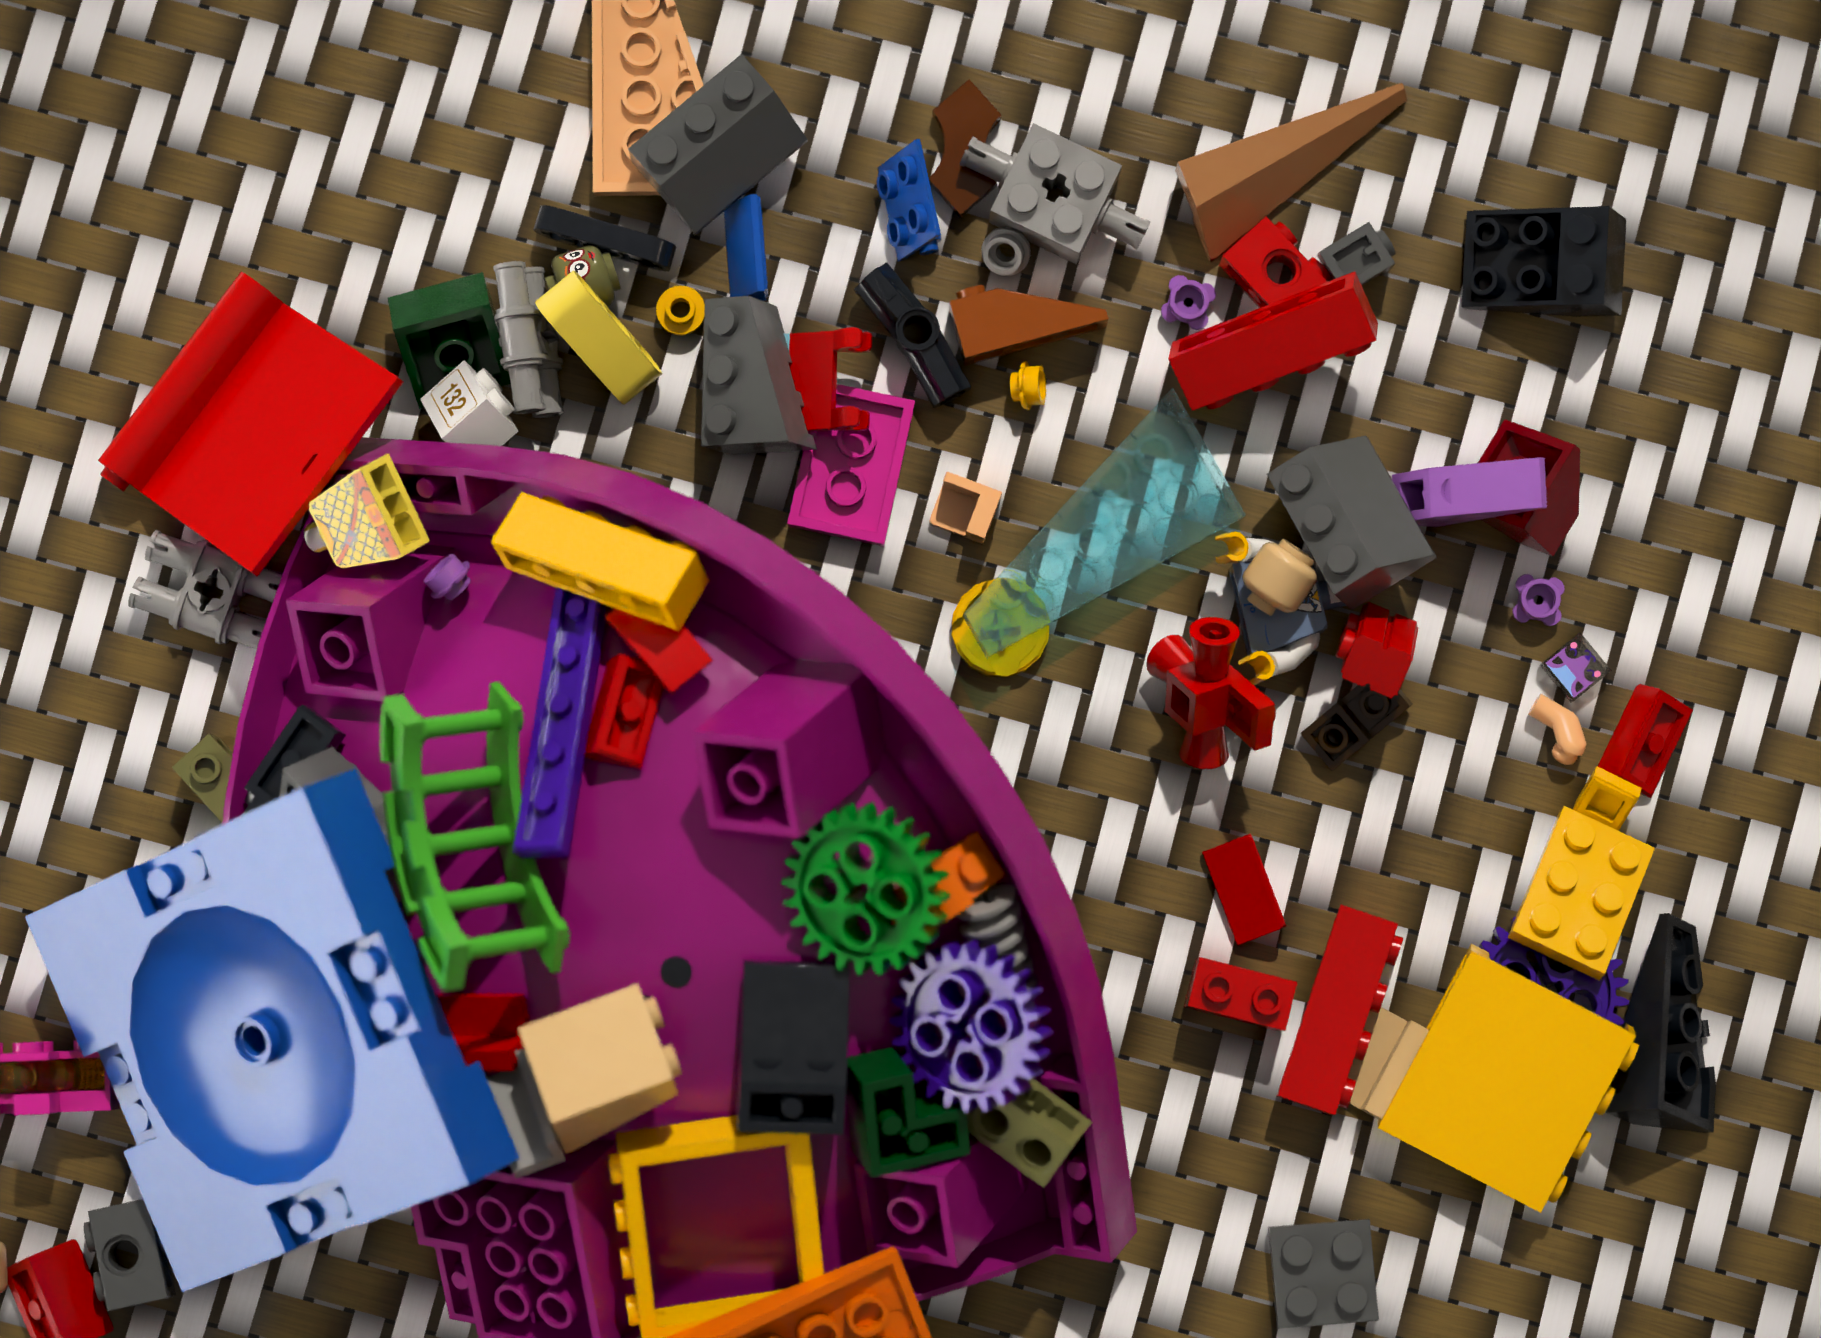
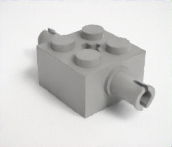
M1035 123L1032 124L1019 153L1014 152L1012 156L979 141L974 136L970 140L969 148L965 150L960 165L999 182L998 188H1000V191L990 210L988 223L999 228H1014L1020 231L1027 238L1028 242L1076 265L1091 234H1096L1098 230L1133 246L1136 250L1139 248L1151 221L1144 220L1111 204L1112 198H1110V195L1119 179L1122 165ZM1054 186L1062 188L1063 194L1055 202L1047 199L1048 190H1052Z

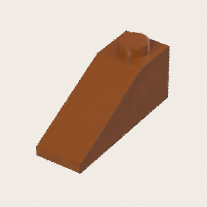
M984 285L963 289L956 293L957 299L949 301V313L964 366L1104 329L1108 323L1106 309L999 288L986 291Z

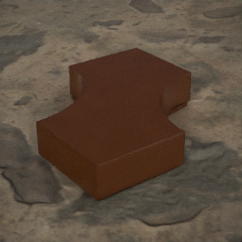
M970 79L932 111V115L939 123L944 137V153L939 166L929 177V182L960 218L997 187L995 180L960 165L965 150H968V144L974 136L986 144L989 134L1001 120V114Z

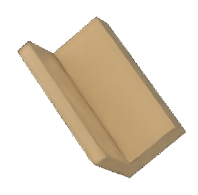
M1381 1007L1379 1014L1369 1011L1363 1029L1372 1033L1369 1046L1363 1061L1353 1060L1348 1078L1356 1080L1349 1104L1376 1119L1383 1118L1429 1029L1412 1020L1406 1021Z

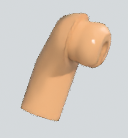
M1540 694L1528 715L1553 729L1557 741L1552 750L1554 759L1563 765H1572L1576 762L1578 756L1584 754L1587 744L1579 718L1572 711Z

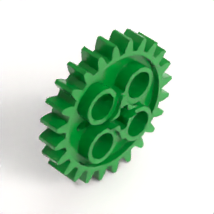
M870 802L861 807L859 812L854 803H849L840 808V814L835 809H832L821 819L822 822L819 821L807 832L808 836L803 835L792 842L799 853L789 856L785 859L784 863L796 871V873L782 879L781 884L795 889V895L783 903L784 906L797 907L800 914L790 924L792 927L807 926L809 931L802 943L806 945L818 940L821 943L818 953L820 960L834 952L837 954L836 969L838 970L843 969L854 960L857 975L864 974L870 970L872 965L877 975H882L891 969V963L898 970L910 962V957L916 959L927 950L924 943L929 944L940 935L932 925L940 924L947 919L948 915L936 907V905L950 899L951 894L938 889L937 883L948 877L949 874L947 871L933 869L932 863L942 854L940 851L925 852L923 846L930 835L926 832L914 838L910 834L914 819L911 817L897 825L895 824V808L890 807L877 817L875 803ZM860 842L865 843L872 850L873 863L863 858L860 853ZM836 852L839 853L840 860H837L835 856ZM824 875L834 879L838 889L837 895L827 889ZM894 883L900 884L905 889L908 903L901 902L896 897L893 888ZM865 884L870 889L866 894L862 890ZM858 915L863 916L870 923L871 935L861 930L858 924ZM891 918L895 919L896 925H892Z

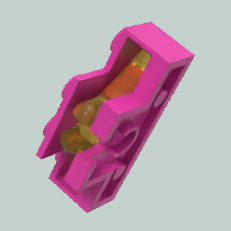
M73 1040V1050L54 1051V1041L12 1043L13 1052L4 1053L3 1043H0V1114L36 1115L120 1109L119 1101L98 1052L83 1057L77 1040Z

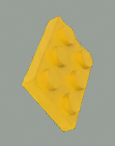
M1563 806L1558 813L1507 938L1600 980L1606 973L1655 848Z

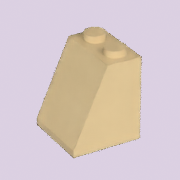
M638 983L518 1027L547 1113L564 1154L582 1147L678 1095L673 1077L682 1074L672 1044L661 1047L655 1030L665 1026L655 998L651 997L644 1000Z

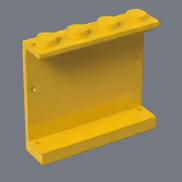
M1470 944L1426 1027L1429 1029L1386 1113L1382 1119H1378V1128L1541 1213L1547 1201L1555 1203L1559 1199L1568 1180V1177L1562 1174L1571 1157L1579 1160L1592 1135L1591 1132L1586 1130L1594 1113L1602 1116L1607 1110L1615 1093V1089L1609 1085L1618 1069L1625 1072L1628 1070L1636 1056L1639 1045L1633 1042L1636 1037L1634 1027L1626 1024L1625 1028L1595 1014L1491 960L1489 952Z

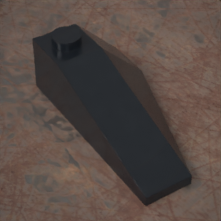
M1669 913L1659 914L1624 1018V1024L1622 1025L1623 1028H1625L1626 1024L1634 1027L1636 1037L1633 1042L1639 1045L1638 1051L1628 1070L1625 1072L1618 1069L1609 1086L1615 1089V1093L1606 1113L1634 1125L1711 1133L1714 1132L1716 1080L1714 1066L1705 1067L1702 1037H1709L1710 1033L1708 1020H1701L1697 1007L1696 994L1701 992L1703 988V978L1696 926Z

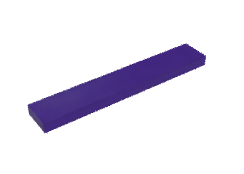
M558 587L555 589L513 852L520 858L569 857L605 628V616L608 605Z

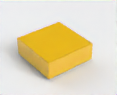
M1596 766L1576 799L1573 810L1619 831L1639 799L1642 788Z

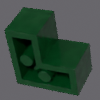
M893 1047L847 1057L846 1095L851 1148L871 1178L970 1154L967 1112H963L961 1101L947 1108L944 1107L943 1091L929 1098L926 1096L928 1086L914 1089L913 1072Z

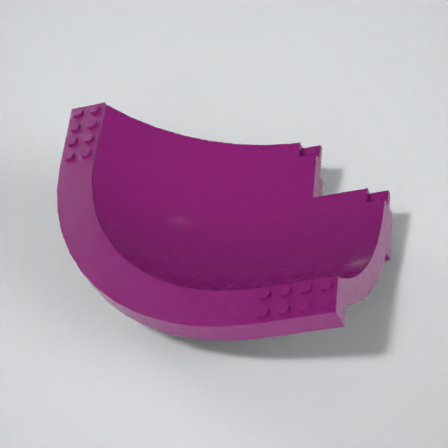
M362 437L319 495L356 469L389 453L430 541L398 559L340 568L335 565L328 549L322 552H314L308 547L304 538V529L308 524L315 522L308 509L309 516L285 566L258 643L237 726L224 803L223 824L240 817L248 807V804L244 802L248 793L244 788L298 707L302 704L312 708L345 733L346 736L336 751L348 762L353 763L360 773L380 792L392 791L390 762H380L383 697L404 695L415 712L423 718L487 710L489 688L492 682H500L522 708L524 722L523 728L519 732L518 745L522 797L556 587L506 569L491 543L521 492L540 499L543 496L553 497L562 502L568 509L583 514L586 511L596 512L606 518L611 524L628 529L629 526L641 528L654 539L668 544L674 541L684 543L697 552L699 561L709 579L708 584L683 625L712 658V664L673 695H670L663 686L640 769L595 761L584 757L569 857L535 858L549 898L560 918L565 920L569 930V945L564 949L561 972L551 973L536 949L472 959L471 964L466 968L464 988L444 992L432 974L418 945L419 938L426 937L418 915H407L403 900L398 904L435 993H522L526 997L529 1020L532 1023L638 983L642 995L655 998L665 1025L655 1030L661 1047L672 1044L682 1074L673 1077L678 1095L582 1147L564 1154L566 1161L517 1179L509 1164L470 1185L411 1206L418 1244L435 1247L449 1318L474 1323L478 1338H642L639 1325L629 1326L625 1295L635 1293L633 1278H623L619 1248L629 1247L627 1231L618 1232L615 1218L614 1201L623 1200L622 1184L612 1185L609 1168V1155L618 1153L615 1133L736 1115L735 1101L744 960L836 963L837 954L834 952L822 960L818 958L821 943L818 940L806 945L802 943L809 929L806 925L791 926L790 922L800 912L797 907L784 906L783 902L795 895V889L782 885L781 880L796 873V871L784 863L786 858L799 853L792 842L803 835L808 836L807 832L819 821L822 822L821 819L832 809H835L840 814V808L849 803H854L858 812L870 802L875 803L877 817L890 807L895 808V824L897 825L911 817L914 819L910 834L914 838L926 832L930 835L923 846L926 853L932 851L943 853L967 834L979 833L1005 874L994 884H1013L1017 889L1016 899L1021 904L1020 917L1026 926L1025 936L1030 943L1029 954L1034 961V973L1038 978L1037 987H1041L1043 990L1034 999L1036 1007H1047L1050 1009V1013L1039 1018V1025L1052 1029L1053 1034L1039 1040V1043L1051 1052L1050 1056L1036 1061L1042 1068L1043 1073L1034 1079L1092 1121V1123L1045 1187H1042L1030 1177L1023 1175L1013 1164L990 1147L980 1143L971 1133H969V1155L871 1178L851 1148L846 1095L843 1135L809 1134L824 1274L894 1246L899 1253L916 1299L919 1302L1004 1275L1053 1254L1111 1263L1137 1233L1114 1052L1100 982L1077 911L1041 833L1001 766L949 697L892 636L834 585L769 539L696 499L633 473L563 454L497 445ZM450 554H454L462 563L468 561L470 568L466 575L471 579L469 585L450 601L445 596L433 599L431 597L432 590L424 583L428 573ZM608 606L607 615L615 608ZM607 620L605 621L590 721L607 661L620 653L643 661L640 657H636ZM487 731L426 739L425 744L422 745V775L487 767ZM489 787L427 796L423 802L427 830L432 835L495 826ZM860 842V853L863 858L873 863L872 850L868 845ZM499 847L435 856L434 863L442 888L446 892L508 883ZM836 852L835 856L837 860H840L839 853ZM824 875L827 889L837 895L838 889L834 879ZM866 884L862 887L865 894L870 890ZM516 903L452 913L461 932L466 934L468 938L526 929ZM858 915V924L861 930L871 935L870 923L866 918ZM954 916L935 927L940 935L931 943H924L926 952L938 947L942 949V946L958 941L960 946H962L963 942L968 939L963 938L958 931V926L963 920ZM925 953L916 959L910 957V962L898 970L891 963V969L882 975H877L873 965L864 974L857 975L854 960H852L849 964L847 1057L893 1047L901 1058L908 1053L906 1046L893 1045L892 1040L902 1035L903 1032L901 1027L889 1023V1019L901 1014L903 1010L892 1003L891 1000L892 997L907 993L898 981L902 977L913 974L909 965L920 959H925ZM673 956L686 959L692 969L689 982L678 988L668 986L662 980L660 974L663 962ZM957 981V989L960 995L966 999V991L963 985ZM988 994V997H987V999H986V1001H985V1003H986L985 1005H987V1003H988V1001H989V999H990V997H991L990 994ZM998 1011L999 1022L1007 1030V1021L1004 1015ZM934 1024L937 1036L943 1041L941 1029L937 1024ZM955 1048L950 1055V1061H952L953 1055L956 1051ZM975 1054L977 1066L984 1071V1064L981 1058ZM907 1064L909 1069L914 1074V1072L917 1069L915 1064ZM484 1071L486 1077L502 1072ZM925 1078L915 1082L914 1089L928 1086L929 1081ZM785 1145L638 1166L655 1309L787 1289L799 1284Z

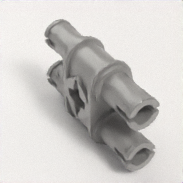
M523 261L496 264L493 266L496 274L500 309L496 310L494 321L499 324L500 331L499 344L502 347L503 353L500 365L503 366L505 371H509L514 405L513 413H532L533 418L564 414V408H562L557 371L562 369L564 362L558 353L559 337L556 330L535 304V301L546 293L544 267L526 268V264Z
M155 530L149 541L168 548V551L164 552L147 546L145 560L154 561L186 572V582L184 587L177 591L145 580L143 577H138L132 588L151 595V598L148 599L130 593L128 606L169 619V624L173 626V629L180 630L185 628L214 638L217 644H227L231 640L257 649L260 640L257 633H262L266 621L241 613L238 605L241 597H244L246 593L273 602L277 592L273 588L274 586H279L283 574L264 568L257 577L224 552L211 546V543L207 540L198 541L196 544ZM217 580V587L223 590V596L221 599L212 598L209 605H207L209 598L202 594V590L205 585L213 586Z

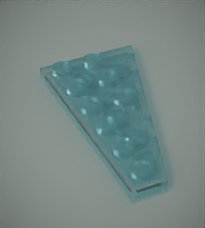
M1173 387L1007 568L965 611L963 618L987 659L1242 520L1246 516Z

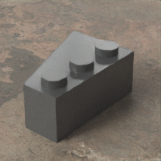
M751 296L705 299L702 447L729 455L817 450L814 437L808 434L801 410V407H804L801 393L796 391L789 367L792 360L777 306Z

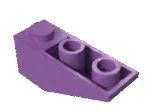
M1541 457L1433 467L1392 475L1393 482L1419 526L1439 527L1547 508L1545 459Z

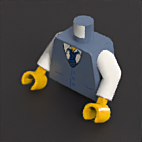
M1235 531L1215 536V541L1222 540L1228 546V555L1216 557V562L1222 565L1239 561V563H1234L1229 568L1247 656L1240 659L1238 664L1241 666L1248 663L1253 666L1256 675L1248 681L1255 686L1272 676L1296 669L1319 646L1320 634L1327 629L1324 610L1346 605L1333 594L1326 580H1317L1295 612L1285 613L1276 609L1272 616L1264 613L1247 600L1252 591L1245 586L1242 576L1262 545L1272 541L1245 538L1244 535Z

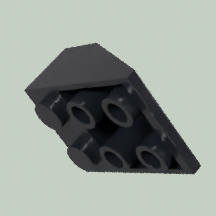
M1610 206L1467 211L1461 307L1472 310L1572 317L1621 316L1626 218Z
M744 960L735 1101L738 1132L843 1135L847 1086L849 965L838 970L836 969V963Z

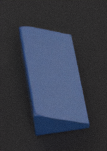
M750 194L737 200L724 211L730 297L751 296L763 301L766 300V297H769L762 206L758 194Z

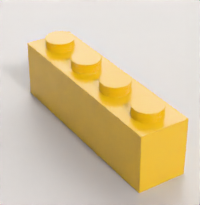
M521 492L491 541L508 570L680 631L709 582L699 561V555L688 545L677 541L671 544L654 539L645 530L635 526H629L628 529L611 524L606 518L593 511H586L583 514L568 509L562 502L550 496H543L540 499Z

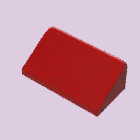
M621 653L607 661L589 725L585 758L635 769L642 767L663 689L661 682L643 661Z
M1642 684L1637 685L1602 755L1598 767L1642 788L1640 794L1651 798L1693 709L1659 688Z
M1251 833L1202 852L1237 945L1286 927Z

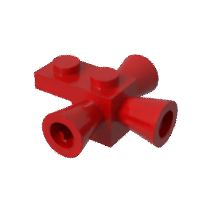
M1219 617L1201 618L1194 621L1189 627L1192 649L1180 635L1166 636L1153 646L1147 657V671L1151 676L1167 683L1164 711L1186 730L1179 751V756L1184 763L1199 769H1214L1224 765L1229 758L1225 725L1254 751L1271 746L1273 722L1276 718L1275 703L1230 665L1240 635V630L1236 624Z

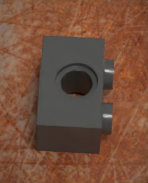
M143 1199L88 1211L89 1222H85L83 1225L84 1237L89 1252L96 1251L100 1271L94 1272V1287L98 1300L100 1302L106 1301L108 1311L176 1295L169 1259ZM124 1240L132 1242L137 1247L139 1253L138 1261L131 1269L121 1266L116 1258L117 1247Z

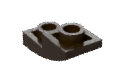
M1368 683L1364 687L1358 685L1300 734L1329 769L1333 771L1413 703L1401 689L1397 695L1389 698L1370 690V684Z

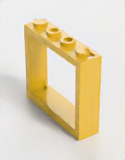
M736 1115L615 1133L618 1153L609 1155V1168L612 1185L622 1184L623 1200L614 1201L615 1218L618 1232L627 1231L629 1247L619 1248L623 1278H633L635 1293L625 1295L629 1326L639 1325L642 1338L668 1337L785 1289L655 1309L638 1166L785 1145L799 1284L824 1274L809 1134L738 1132Z

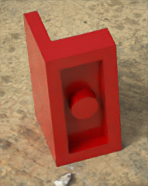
M436 993L466 1066L478 1061L483 1071H513L519 1066L515 1051L523 1049L524 1045L518 1027L530 1023L524 994Z
M71 1239L29 1256L7 1268L8 1285L31 1338H99L113 1331V1324L104 1303L100 1302L97 1298L93 1277L77 1240Z

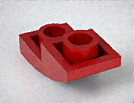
M616 608L605 616V619L637 658L640 657L670 695H673L712 664V658L684 625L680 631Z

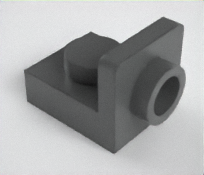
M1370 222L1321 250L1317 257L1329 272L1332 280L1355 271L1361 285H1364L1379 275L1383 276L1392 269L1395 264L1392 256L1396 252L1385 232L1381 229L1375 232Z

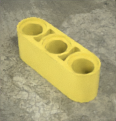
M573 270L535 301L538 309L552 327L623 405L662 375V371L649 353L576 271Z

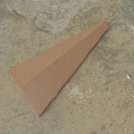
M1403 84L1391 86L1178 161L1175 171L1193 213L1192 221L1209 262L1221 256L1226 249L1244 234L1246 235L1264 217L1281 204H1284L1337 160L1354 143L1365 137L1383 119L1406 103L1407 98Z

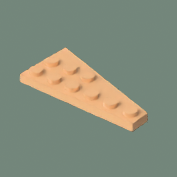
M592 0L594 196L660 195L632 163L628 148L704 86L674 0Z

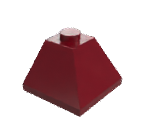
M1504 419L1478 463L1544 458L1547 508L1480 520L1522 545L1554 556L1579 516L1580 449L1575 444Z

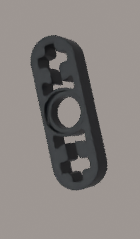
M547 205L540 206L533 228L536 233L546 238L579 248L594 245L600 250L601 254L609 252L613 258L659 271H670L677 248L673 243L656 236Z

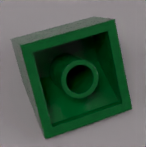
M483 272L388 297L393 331L419 409L424 407L420 399L464 360L477 373L482 368L486 369L500 386L511 384L509 371H505L503 366L500 365L503 353L502 347L499 344V324L494 321L496 312Z

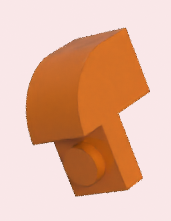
M978 832L967 834L941 853L942 855L932 863L934 870L948 872L949 876L938 882L937 888L951 894L950 899L936 905L948 916L940 924L932 925L934 928L974 904L973 899L1005 876ZM894 883L893 888L896 897L901 902L908 903L905 889L900 884ZM891 918L892 923L896 925L895 919Z

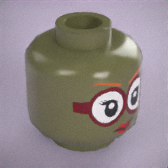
M587 245L554 257L552 260L554 275L545 277L548 290L574 270L585 280L607 307L612 305L615 298L614 291L621 290L609 252L601 254L596 246Z

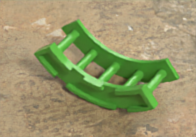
M500 682L490 683L487 710L423 718L420 714H417L404 695L383 697L380 762H390L392 791L383 792L382 797L392 862L407 915H418L426 936L419 938L418 945L432 974L444 992L464 988L466 968L471 964L472 959L536 949L551 973L561 972L564 949L569 945L568 926L565 920L560 918L549 898L535 858H520L513 852L522 798L518 745L519 732L523 728L524 719L520 704L511 697ZM487 731V767L422 775V745L425 744L426 739ZM489 787L495 826L432 835L427 830L423 803L427 796ZM499 847L508 883L446 892L442 888L434 863L435 856ZM516 903L526 929L468 938L466 934L461 932L452 913Z

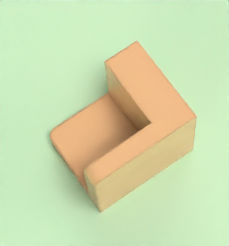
M946 472L941 491L930 517V523L933 526L984 545L1000 503L1002 492Z

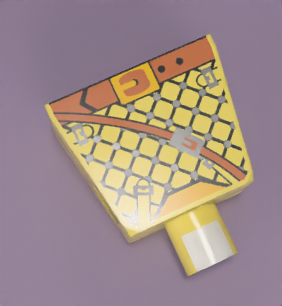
M389 453L356 469L312 500L309 504V510L315 522L308 524L304 529V538L308 547L314 552H322L328 549L335 565L340 568L398 559L430 541Z

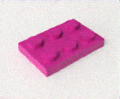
M837 384L836 408L854 406L860 410L868 411L870 413L869 429L867 431L832 430L808 432V434L813 435L817 450L803 451L787 525L793 528L884 547L915 400Z

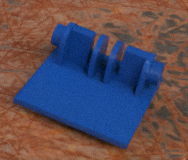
M915 139L877 167L879 172L877 176V189L880 197L885 200L889 218L887 235L890 244L895 247L898 261H903L918 250L920 255L936 253L939 251L937 243L942 240L920 139Z

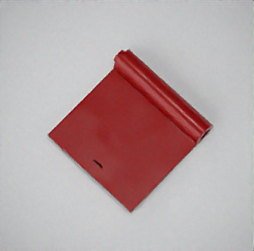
M240 272L97 460L105 466L100 475L123 492L131 485L258 577L309 509L310 502L318 497L404 381L283 303L247 274Z

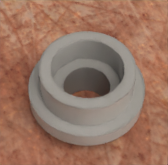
M1000 227L987 235L982 244L981 254L984 263L992 272L1001 276H1012L1018 274L1026 267L1030 260L1031 248L1027 238L1020 231L1011 227ZM1007 243L1011 245L1015 255L1012 257L1003 255L1000 251V244Z

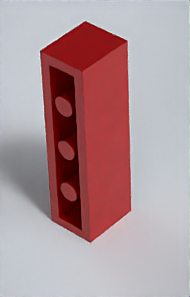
M1354 271L1173 341L1168 360L1191 410L1193 411L1204 406L1207 409H1216L1229 403L1234 398V395L1248 389H1252L1253 392H1260L1274 386L1282 376L1295 371L1301 375L1308 374L1322 367L1325 364V360L1337 355L1344 354L1345 357H1351L1366 351L1371 347V342L1377 340L1378 322Z
M1344 905L1339 906L1276 1097L1332 1116L1336 1114L1338 1106L1345 1109L1348 1108L1356 1085V1080L1348 1078L1354 1059L1364 1060L1372 1036L1371 1032L1363 1029L1369 1011L1379 1014L1388 985L1379 981L1385 963L1392 966L1395 965L1403 942V937L1395 935L1398 923Z

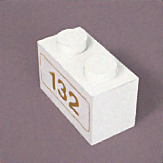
M465 360L420 399L444 442L502 446L518 432L509 416L514 411V408L501 393L503 391L502 387L486 369L482 368L477 373Z

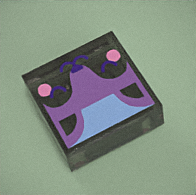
M1581 632L1539 664L1570 703L1612 671Z

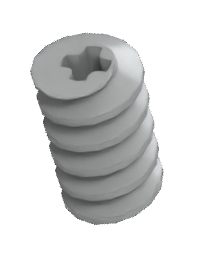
M993 884L973 899L974 904L956 915L958 919L963 920L958 926L959 934L963 938H968L963 944L977 940L980 951L988 946L996 945L998 951L997 961L1011 954L1014 955L1015 962L1012 971L1017 974L1029 969L1031 973L1025 982V986L1027 989L1036 988L1038 978L1034 973L1033 958L1029 954L1030 943L1025 936V922L1020 917L1021 904L1016 899L1017 889L1013 884Z

